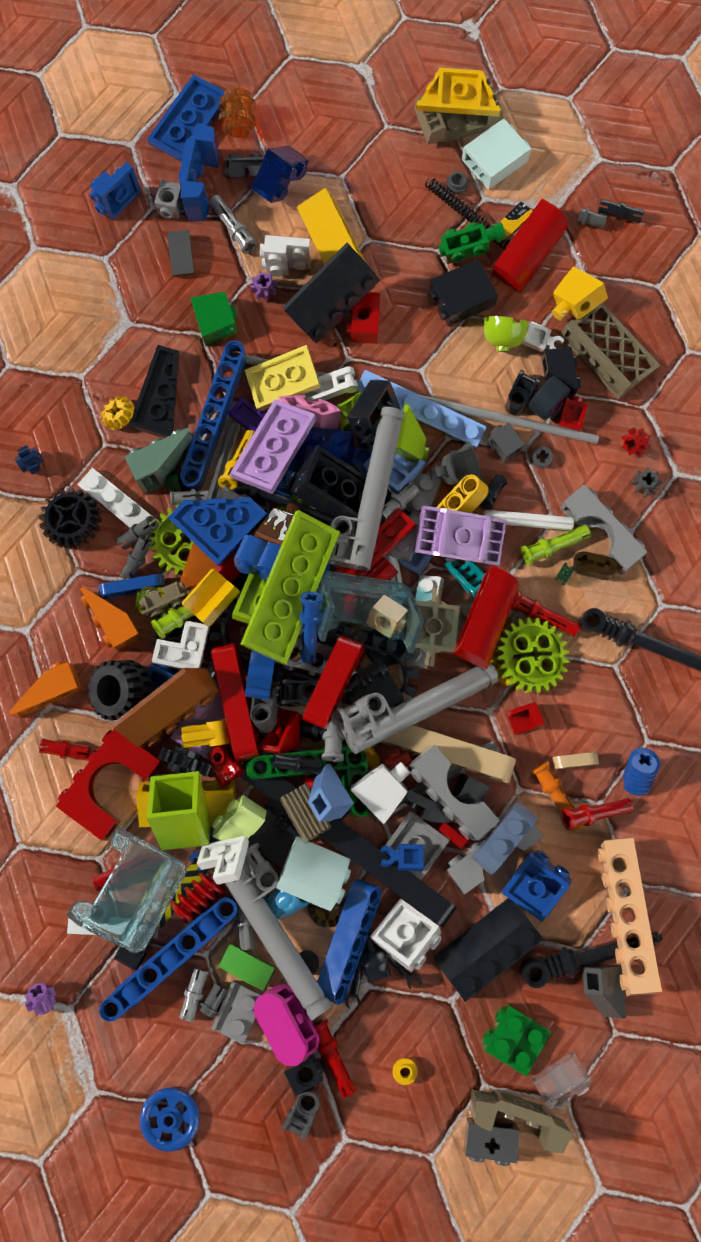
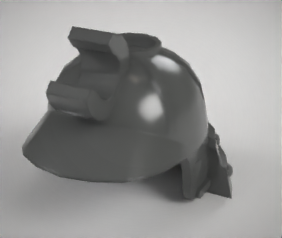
M471 442L463 445L457 451H450L449 454L440 460L438 467L429 470L431 479L441 477L446 484L456 486L465 476L470 474L475 475L482 481L480 464Z

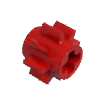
M633 427L628 430V434L622 436L624 440L622 448H625L629 456L636 452L639 457L644 454V450L651 447L648 444L651 435H647L644 432V428L636 431Z

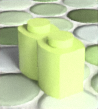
M244 795L237 800L233 799L227 807V812L215 819L212 825L214 828L213 837L222 841L245 835L249 839L264 823L266 810Z

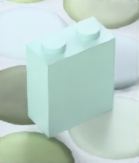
M503 118L463 147L462 161L489 190L527 163L531 148L529 143L518 135L514 126Z
M296 837L287 855L276 888L331 911L336 903H341L345 890L342 889V885L347 883L351 870L348 869L350 859L309 841L303 843L300 837Z

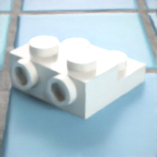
M265 235V242L260 245L262 269H266L267 274L272 273L273 276L277 277L282 275L289 276V268L296 270L311 269L310 239Z
M400 898L370 938L391 954L394 960L412 972L414 968L420 969L426 961V956L424 955L429 948L435 949L441 941V936H439L441 931L437 924Z

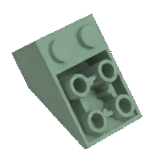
M189 428L178 429L171 436L164 439H156L150 445L144 448H136L129 455L124 456L137 484L144 494L165 486L166 479L170 477V473H175L184 463L193 439Z

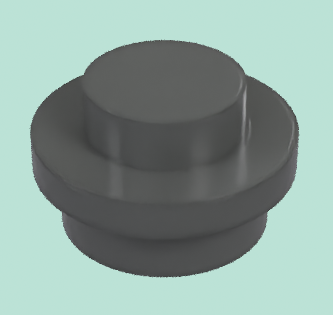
M460 171L453 172L447 178V188L452 193L460 194L467 189L468 179Z

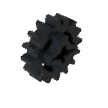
M175 746L174 751L162 748L158 759L169 762L167 769L178 773L199 771L200 774L208 776L211 765L201 762L202 755Z

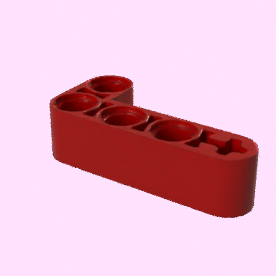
M342 635L338 638L305 708L302 720L327 729L334 715V710L337 708L353 672H357L364 658V644Z

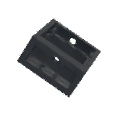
M370 380L347 416L363 452H372L381 409L383 407H393L401 410L390 380ZM376 408L379 417L373 426L370 416Z

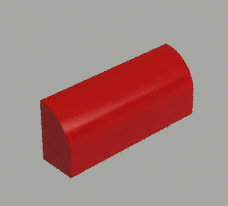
M542 198L495 262L492 276L522 293L568 228V221L562 211Z
M494 565L485 572L453 651L454 655L483 669H488L520 587L518 580L513 575Z

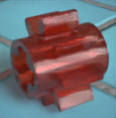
M396 747L388 751L389 758L385 760V763L390 771L400 762L408 769L410 768L408 765L412 762V759L406 749L400 751Z

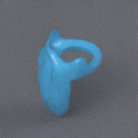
M277 888L265 898L277 919H284L293 915L296 911L305 908L310 903Z

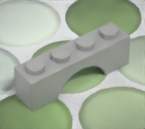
M583 485L561 505L560 509L567 517L574 519L575 525L584 522L594 523L607 533L610 540V550L607 557H611L617 562V571L621 575L647 553L643 542L638 538H634L629 533L627 525L622 521L619 522L613 516L612 509L607 505H603L598 500V496L593 489Z
M436 745L429 746L408 765L412 769L410 774L417 782H423L428 788L426 790L427 794L435 802L439 801L444 806L442 811L451 821L456 820L461 826L458 828L466 839L469 840L471 838L472 840L479 841L500 820L484 802L477 801L465 804L458 801L451 794L447 785V773L451 763Z
M534 824L515 848L525 851L544 836ZM480 841L470 845L467 848L469 852L463 857L458 854L447 862L450 866L446 871L463 894L468 893L485 880L483 868L471 858L480 846Z

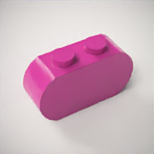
M278 984L257 998L254 1004V1015L279 1062L287 1066H297L316 1051L319 1045V1035L306 1010L302 1007L290 986Z

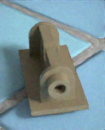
M176 581L163 587L164 597H161L158 590L143 596L139 603L142 609L146 608V610L141 613L148 617L156 618L165 613L164 610L170 607L178 608L183 606L182 602L188 596V594L183 593L186 590L184 583Z

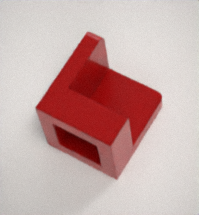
M536 702L509 710L506 713L514 735L544 725Z

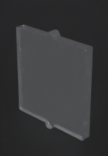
M609 566L604 568L603 571L608 572ZM617 573L611 580L586 577L578 581L591 607L600 609L603 613L611 610L616 611L617 607L632 600Z

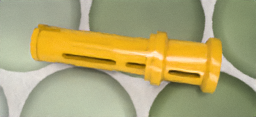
M247 430L233 459L226 463V470L218 479V484L221 488L227 486L232 490L238 487L239 480L232 478L230 473L255 431Z

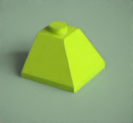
M404 404V416L395 455L405 456V460L419 462V459L427 461L429 447H425L426 437L410 406Z

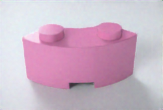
M305 395L278 397V400L316 415V421L309 433L318 438L338 433L341 410L333 404L319 399L318 402L306 400Z

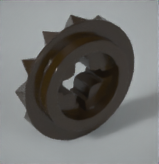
M344 896L340 904L336 903L334 905L338 906V908L330 911L329 918H326L324 910L317 909L319 906L309 903L308 912L310 918L321 927L329 928L336 926L346 901Z

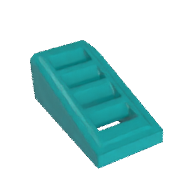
M464 561L465 564L456 570L455 567ZM472 561L446 562L444 564L445 568L464 590L475 599L485 573ZM468 568H470V571L467 572L464 576L461 575ZM476 575V578L469 583L468 581Z

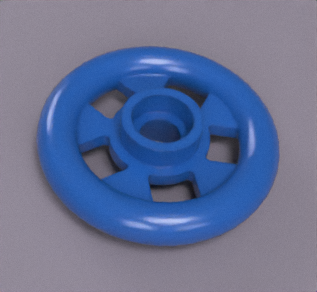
M163 1088L154 1092L145 1101L140 1113V1128L144 1138L152 1147L161 1151L172 1152L184 1148L193 1140L199 1128L200 1115L196 1102L187 1092L178 1088ZM166 1099L169 1106L159 1110L157 1103ZM179 1101L187 1107L183 1114L175 1107ZM157 1116L158 1127L151 1128L150 1117ZM171 1116L173 1124H167L165 1117ZM182 1121L189 1124L185 1134L178 1131ZM162 1132L172 1133V1141L161 1139Z

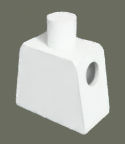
M402 762L392 771L384 764H381L353 783L351 791L384 824L408 792L407 787L402 781L410 774V770Z

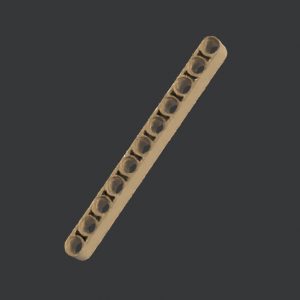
M272 681L271 688L273 686L279 687L281 700V686H279V682ZM308 692L307 697L311 698L312 693ZM342 703V710L351 705ZM279 706L278 710L298 711L300 717H303L306 706ZM414 725L380 742L420 755L429 746L436 745L451 763V766L504 783H510L516 759Z

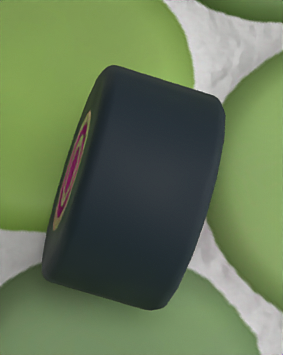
M552 376L535 394L528 408L541 419L547 420L558 409L571 390L556 376Z

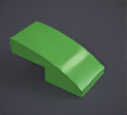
M229 944L219 964L220 968L262 991H266L277 969L259 957L252 956L246 951L241 950V948L234 944Z

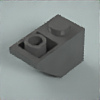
M615 965L582 967L584 994L604 1017L625 1019L624 991H622L620 985L622 967Z

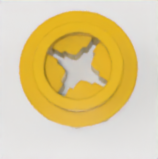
M117 395L115 399H109V404L104 405L105 410L100 413L103 417L101 421L107 428L118 430L130 422L134 414V406L126 396L121 397Z

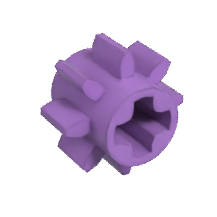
M261 271L257 277H252L254 285L250 286L251 292H256L258 300L262 298L269 301L272 295H277L275 288L278 287L277 280H272V273L266 274Z
M46 983L33 985L28 990V993L24 995L27 1000L24 1003L27 1011L33 1010L35 1016L48 1013L53 1008V1005L57 1003L55 1000L56 992L53 986L47 988Z

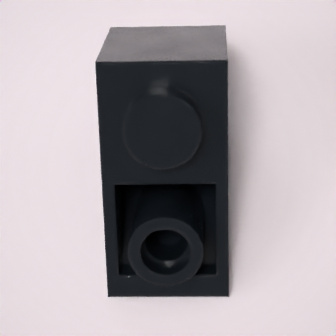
M572 347L545 350L542 356L545 380L548 381L552 376H556L570 388L569 398L571 395H576L578 389L581 388V379L579 375L576 376L577 356L573 355Z

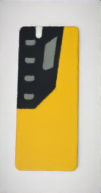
M523 202L517 204L500 221L503 224L507 238L532 213V210Z

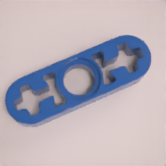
M153 574L98 585L99 597L102 599H112L152 592L151 590L154 589L162 590L166 586L163 574Z

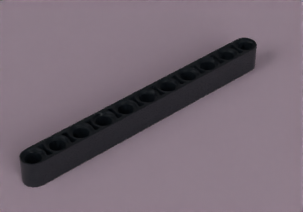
M252 759L240 762L245 770L240 777L285 810L280 801L281 797L295 790L296 787L284 778L253 780L246 772V766ZM255 762L254 771L262 775L264 773L263 764ZM332 820L329 822L331 825L330 829L320 834V837L444 928L457 909L455 905L409 871H398V863H393L390 867L381 866V861L389 860V856L381 853V850L342 821Z

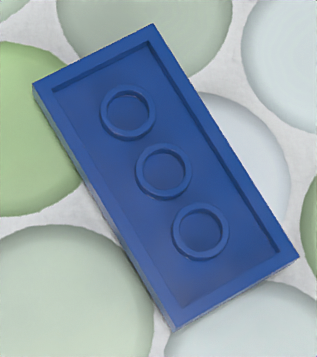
M193 74L147 138L148 144L182 162L186 140L192 136L196 124L201 123L211 126L230 99L229 93Z

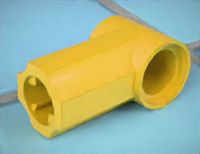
M226 720L181 727L183 748L230 744Z

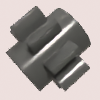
M649 467L643 473L638 470L635 474L636 478L631 482L636 488L634 493L639 492L643 494L644 498L647 497L649 492L655 495L658 491L656 487L662 483L657 477L659 472L654 473L650 471Z

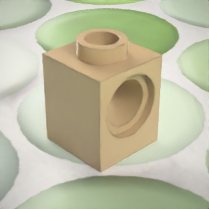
M383 595L372 607L366 624L391 638L396 631L400 633L406 625L407 620L404 618L408 609Z

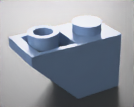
M326 764L314 779L308 800L319 822L342 818L354 804L331 764Z

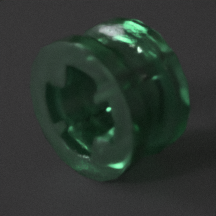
M566 562L554 579L555 581L560 580L562 585L566 584L575 569L574 567L569 568Z

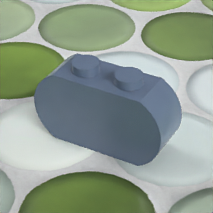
M519 800L516 801L480 844L471 858L492 875L531 829L538 816Z

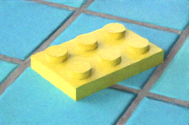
M307 345L245 370L256 409L259 412L270 408L275 399L278 400V397L303 395L321 388Z

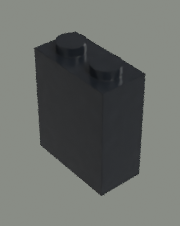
M479 259L431 279L430 289L428 290L431 301L436 302L438 306V314L441 320H445L448 327L496 306L498 294Z

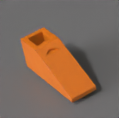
M84 587L80 588L84 595L81 597V600L87 609L91 608L95 614L92 616V619L98 629L102 627L106 635L103 636V639L109 648L113 647L119 652L143 638L128 614Z

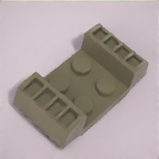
M486 75V82L492 89L496 105L500 107L499 117L416 111L417 101L421 100L424 94L417 97L414 111L427 145L437 142L447 143L485 131L504 118L502 108L488 75Z
M472 1089L470 1112L475 1124L492 1132L497 1111H500L501 1116L515 1121L516 1117L526 1120L527 1125L539 1129L537 1138L544 1150L564 1153L573 1133L568 1129L564 1120L550 1114L544 1105L497 1089L490 1093Z

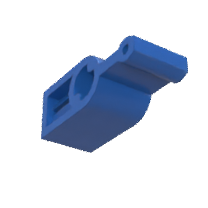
M253 650L251 651L245 697L269 700L275 660Z

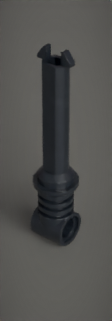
M597 608L588 609L579 617L580 627L583 631L598 636L601 634L603 638L607 636L608 640L612 638L617 647L632 644L696 671H701V656L636 631L635 625L631 624V620H621L620 622L618 618L613 620V616L610 615L608 618V614L603 613V611ZM590 614L596 616L598 620L595 627H591L587 623V617Z
M651 932L653 945L655 946V942H660L663 940L662 934L658 935V932ZM631 935L627 936V944L631 948H637V939ZM617 939L579 951L562 947L560 952H557V956L553 953L551 958L549 955L545 956V959L543 957L527 958L521 963L520 974L525 982L533 988L545 986L547 982H550V978L553 981L556 980V976L558 979H561L562 975L575 978V974L579 973L582 967L616 958ZM532 968H539L538 976L535 978L529 977V972Z

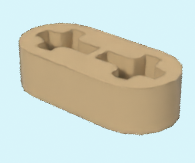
M597 752L552 757L554 769L599 764Z

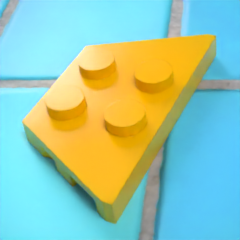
M439 68L434 75V80L429 83L425 94L421 100L417 101L416 111L496 117L500 115V107L496 105L492 89L486 82L487 79L484 72L480 70Z

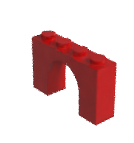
M115 729L109 730L102 738L103 744L98 750L95 749L87 759L88 764L84 769L77 771L72 779L74 781L69 789L66 788L61 792L58 797L59 802L56 805L58 809L101 841L108 840L121 820L103 808L95 798L94 782L100 771L112 764H123L145 781H150V777L155 776L164 764L162 760L158 759L147 749L137 747Z

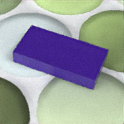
M243 397L228 412L230 418L246 430L252 431L257 430L265 416L263 412H259L255 406Z

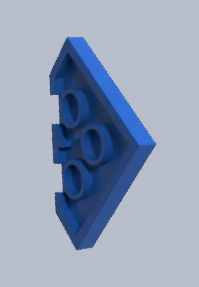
M243 497L240 499L183 500L168 518L220 567L239 547L244 536L250 535L268 514L250 497Z

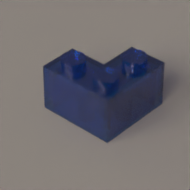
M290 145L268 148L251 189L270 203L282 201L288 193L287 188L290 181L300 180L305 176L309 159Z

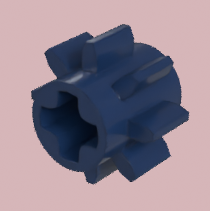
M26 445L17 450L19 456L15 458V461L23 473L30 471L33 475L41 470L40 464L44 460L36 447L29 449Z

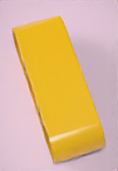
M467 475L436 508L472 513L488 495V486L475 475Z

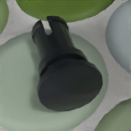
M500 474L495 475L488 485V495L479 504L481 507L487 510L494 508V502L498 499V494L508 484L505 477Z

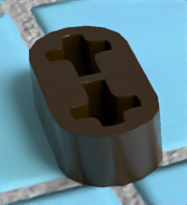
M578 552L573 560V569L576 573L601 580H611L615 577L618 569L617 562L613 558L591 552ZM582 560L587 561L585 567L580 566ZM605 565L609 566L608 572L603 571Z

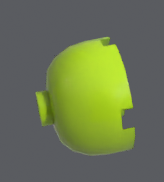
M485 317L483 326L485 339L490 345L496 346V351L509 352L510 348L520 346L526 339L529 321L520 319V323H516V320H513L511 317Z

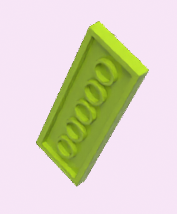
M299 510L295 512L240 645L283 665L287 664L303 625L299 619L303 603L300 601L301 594L310 591L316 592L340 531Z

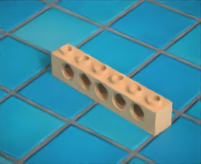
M634 838L606 840L601 844V848H598L599 862L604 864L605 873H602L604 888H608L609 892L606 904L608 912L613 915L614 923H611V933L613 938H617L618 948L615 949L617 964H621L623 975H620L622 991L626 990L627 997L658 994L662 992ZM614 861H619L624 865L623 872H618L614 869ZM619 885L625 886L628 889V897H623L618 893L617 887ZM623 910H628L632 913L633 922H626L623 919ZM631 935L637 939V948H631L627 944V936ZM632 961H637L642 965L643 971L641 975L635 974L632 971Z

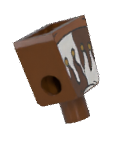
M292 503L287 505L285 511L273 508L254 536L266 542L282 545L296 511H300V508Z

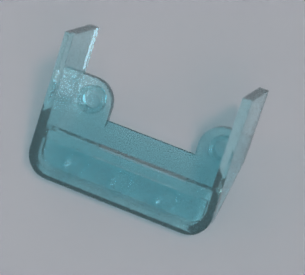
M329 571L323 573L317 588V593L323 596L319 610L322 617L317 627L320 641L325 642L328 631L337 628L339 621L366 624L372 607L383 595H386L408 609L404 618L407 620L406 625L400 633L396 631L390 639H403L408 653L414 652L424 619L411 589L407 585L395 581Z

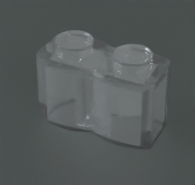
M573 1051L564 1055L531 1078L550 1110L553 1108L556 1110L563 1108L568 1104V1098L575 1094L577 1096L583 1095L590 1089L589 1085L592 1083V1080Z

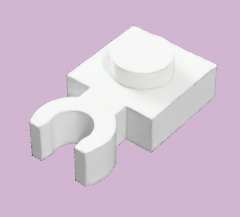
M531 321L526 339L522 344L542 353L545 348L556 349L554 343L561 345L564 339L560 336H550L551 329Z

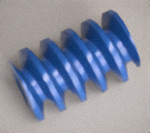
M640 747L631 752L623 774L624 788L630 794L642 796L651 790L660 768V760L654 751Z

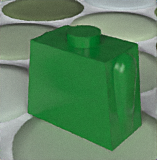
M226 292L190 297L205 346L238 333L234 318H238L234 304L229 305Z

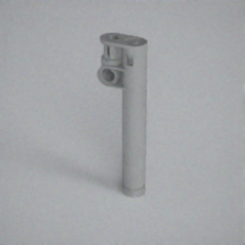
M383 407L381 409L358 517L338 516L332 521L331 527L336 530L342 525H347L349 528L346 533H339L328 564L370 571L404 412L400 409L393 407Z
M490 663L487 670L479 666L392 709L389 708L383 695L372 693L362 696L354 701L353 705L343 710L339 707L336 708L334 713L349 748L353 753L357 754L497 683L499 677L495 667ZM370 699L375 701L376 708L374 711L369 708Z
M256 843L247 849L240 879L225 884L312 1021L332 1007V1004L324 996L325 993L264 899V897L276 889L279 878L269 861H265L259 852V843ZM252 855L254 856V858H255L256 861L258 862L257 865H256L255 862L253 861V859H252V857H251ZM266 874H271L275 878L274 884L271 887H263L261 884V879Z

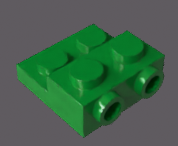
M507 1003L505 1008L501 1006L494 1018L497 1022L493 1029H488L481 1041L484 1043L482 1048L505 1065H509L527 1077L551 1031Z

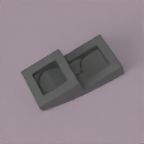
M190 230L168 232L172 275L195 274Z

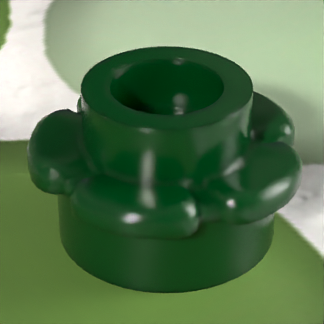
M170 473V477L166 479L169 491H184L185 486L180 478L181 473Z

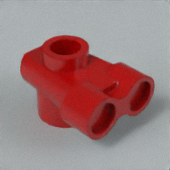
M222 745L216 746L207 753L217 774L215 779L220 787L229 785L233 779L245 772L240 762H235L233 756Z

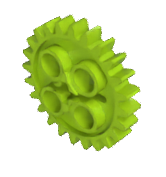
M167 508L168 514L170 515L173 511L170 508ZM160 513L162 521H157L158 528L151 532L155 537H150L155 545L150 547V551L157 552L153 558L154 560L161 559L158 564L160 568L167 565L166 572L169 574L174 569L175 576L178 577L180 572H183L186 561H182L180 557L184 552H190L193 541L191 540L190 544L183 543L182 539L184 537L186 539L189 538L168 518L169 515L165 516ZM168 536L176 538L175 543L172 545H166L164 541ZM177 550L175 555H171L172 551Z
M530 617L524 619V621L519 619L515 621V625L511 623L507 626L508 630L505 629L501 633L504 637L499 638L498 643L501 646L495 648V651L500 653V656L494 658V660L501 662L497 670L505 671L501 678L509 677V686L516 683V691L524 687L525 694L530 693L532 690L534 694L540 693L541 690L546 692L549 690V687L557 686L556 681L563 680L560 673L568 671L563 666L570 663L568 659L564 658V655L570 653L568 650H563V646L567 644V641L560 642L559 639L562 633L555 635L556 626L547 628L548 621L540 624L539 618L531 621ZM539 638L544 642V648L540 647L538 643ZM516 640L522 643V650L517 647ZM545 652L551 653V656H545V655H544V656H539V657H537V658H534V657H524V658H521V659H514V658H513V655L523 656V655L528 654V653H530L531 655L541 654V653H545ZM542 661L547 664V672L541 666ZM520 663L525 666V673L521 672L519 668Z

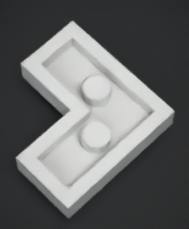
M185 621L180 643L157 639L152 663L178 669L201 668L210 627L201 623Z
M244 835L202 846L197 865L201 870L216 867L213 879L217 885L237 881L240 879L249 841Z

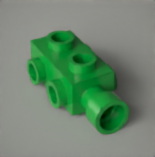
M472 222L466 225L465 229L459 231L456 229L447 230L441 236V243L438 244L441 257L445 256L447 264L459 263L466 258L478 257L489 252V242L506 240L503 224L499 222L493 224L491 228L485 229L483 223L478 225L476 222Z

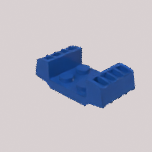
M201 123L196 124L192 136L186 140L178 176L181 187V199L183 200L182 204L186 211L187 221L206 220L210 206L204 183L198 181L199 177L203 176L204 166L219 167V152L214 128Z

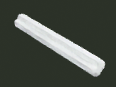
M484 510L483 513L484 516L507 520L506 525L567 531L573 530L574 519L572 517Z

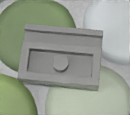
M232 981L211 1029L244 1044L256 1018L254 1015L255 1001L262 994L238 984L236 981Z

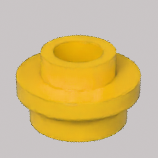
M409 1058L397 1060L392 1070L394 1079L402 1085L413 1083L418 1074L416 1064ZM406 1067L410 1070L408 1076L401 1075L400 1071L402 1068Z

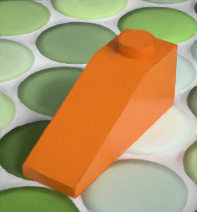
M59 661L51 665L52 668L46 670L9 711L10 715L19 718L83 691L74 665L65 661Z

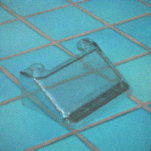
M117 826L112 835L111 843L115 850L122 853L94 904L83 900L78 901L71 906L66 916L81 928L131 952H140L148 944L184 879L186 867L182 861Z

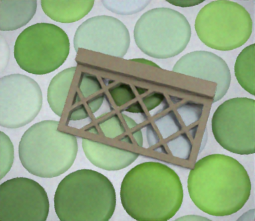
M603 303L583 318L576 319L575 321L572 319L565 325L560 334V337L564 339L566 344L572 347L577 356L618 400L627 391L660 367V364ZM600 311L605 316V321L594 320L595 313ZM578 325H590V333L584 332ZM594 326L605 327V335L594 333ZM609 328L617 329L620 337L609 336ZM594 339L605 341L604 348H598L594 343ZM609 342L620 343L619 351L610 350ZM624 344L631 345L635 349V353L624 352ZM608 356L619 357V365L613 364ZM624 358L634 359V367L624 366ZM639 360L646 361L651 367L649 369L639 368ZM623 371L634 373V380L630 382L623 375Z

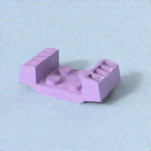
M422 506L414 553L500 566L507 520L450 509Z

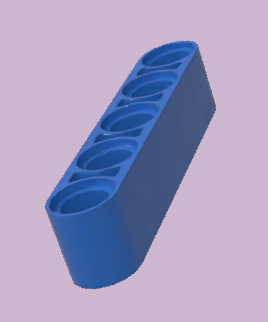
M361 879L355 880L350 887L317 980L325 993L324 996L336 1005L342 1004L347 997L382 896L380 887Z

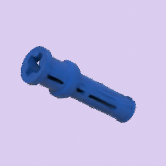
M310 591L301 594L300 601L303 603L299 618L303 623L300 660L306 664H311V658L313 663L316 661L317 627L322 618L319 610L320 604L323 601L321 594Z

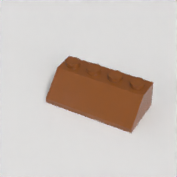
M183 668L111 725L137 747L148 746L151 748L161 742L163 735L177 730L180 722L194 717L197 714L196 710L201 706L205 707L215 700L214 696L220 690L206 668Z

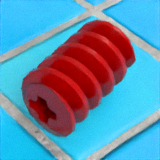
M209 871L208 876L202 873L199 874L201 878L200 883L192 880L193 890L188 887L184 888L187 893L186 896L177 894L179 903L170 901L175 913L186 924H189L187 919L192 922L196 919L195 913L199 915L203 913L202 906L206 908L211 906L209 899L214 901L218 899L216 891L221 894L225 892L221 884H216L213 875Z

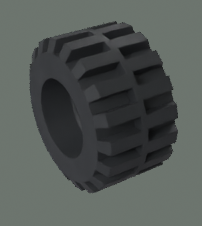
M110 660L100 663V666L95 667V673L90 675L91 682L88 683V698H91V707L95 708L97 715H101V718L109 719V721L118 720L152 692V687H150V682L152 681L150 677H147L148 671L142 668L139 662L135 663L133 660Z

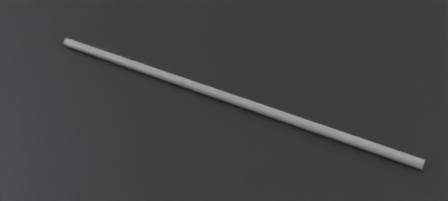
M233 352L231 357H238L240 353ZM246 355V364L256 366L268 361V359ZM316 371L318 377L328 374ZM345 379L340 380L339 383L345 382ZM420 395L458 413L598 444L599 435Z

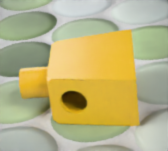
M573 266L554 290L553 295L557 306L552 310V314L559 321L567 314L577 319L583 318L608 299L604 283Z

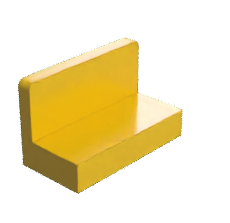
M212 568L184 599L182 605L207 627H210L240 591Z

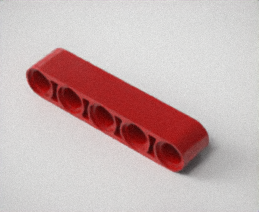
M232 643L213 648L212 658L235 760L242 762L262 756V752L259 749L261 744L258 731L250 717L251 699L250 697H245L247 681L238 645Z

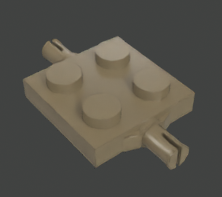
M437 586L433 587L432 600L425 602L413 600L411 606L407 648L426 652L425 667L429 666V661L430 667H434L435 654L441 652L453 654L456 646L460 606L448 605L441 601L443 588L439 587L437 593Z

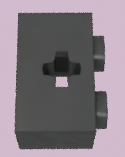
M466 1118L463 1149L465 1156L474 1162H484L485 1159L495 1160L494 1163L502 1166L517 1163L520 1130L517 1124L494 1121L491 1132L475 1124L473 1118ZM491 1138H494L496 1143H493L492 1147H488L487 1143L490 1142Z

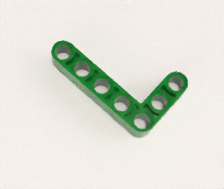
M343 747L341 753L344 755V760L334 762L333 769L335 772L341 771L342 784L355 804L356 800H361L351 791V779L353 776L361 779L368 774L367 758L363 750L355 754L357 762L352 764L348 759V755L352 750L349 747ZM325 749L284 753L293 756L300 754V757L319 759L322 763L321 770L326 765V762L322 760V754L325 753ZM273 755L255 757L246 766L247 775L253 780L313 774L300 771L293 773L292 770L282 772L279 768L274 769L272 768ZM255 762L263 764L264 773L262 775L254 771ZM361 801L363 804L362 812H357L353 804L348 815L353 818L367 816L371 811Z

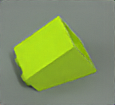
M199 771L150 777L147 820L161 850L210 845V819Z

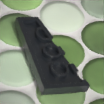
M157 345L134 408L133 417L129 422L131 429L163 438L171 436L173 433L180 358L178 350Z

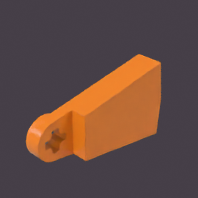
M194 542L192 543L180 582L184 583L186 589L189 586L194 589L206 574L217 566Z

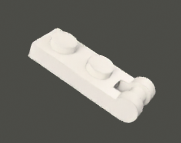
M347 366L318 377L321 388L303 394L305 399L318 402L319 399L328 400L344 393L356 392L358 385L357 381L353 378L355 376L354 368ZM345 379V382L339 383L340 380Z

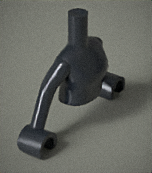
M371 933L368 934L365 943L366 952L361 955L354 974L351 994L345 1000V1004L349 1009L348 999L350 997H355L358 1006L360 1005L358 994L362 979V968L366 974L367 983L392 975L388 965L389 960L391 965L407 980V985L410 989L409 982L411 978H417L420 987L422 984L418 975L411 974L383 948H376L374 941L370 938Z

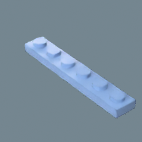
M364 370L356 392L362 393L370 380L386 379ZM391 382L402 411L404 404H407L418 421L462 442H471L473 447L477 448L487 426Z

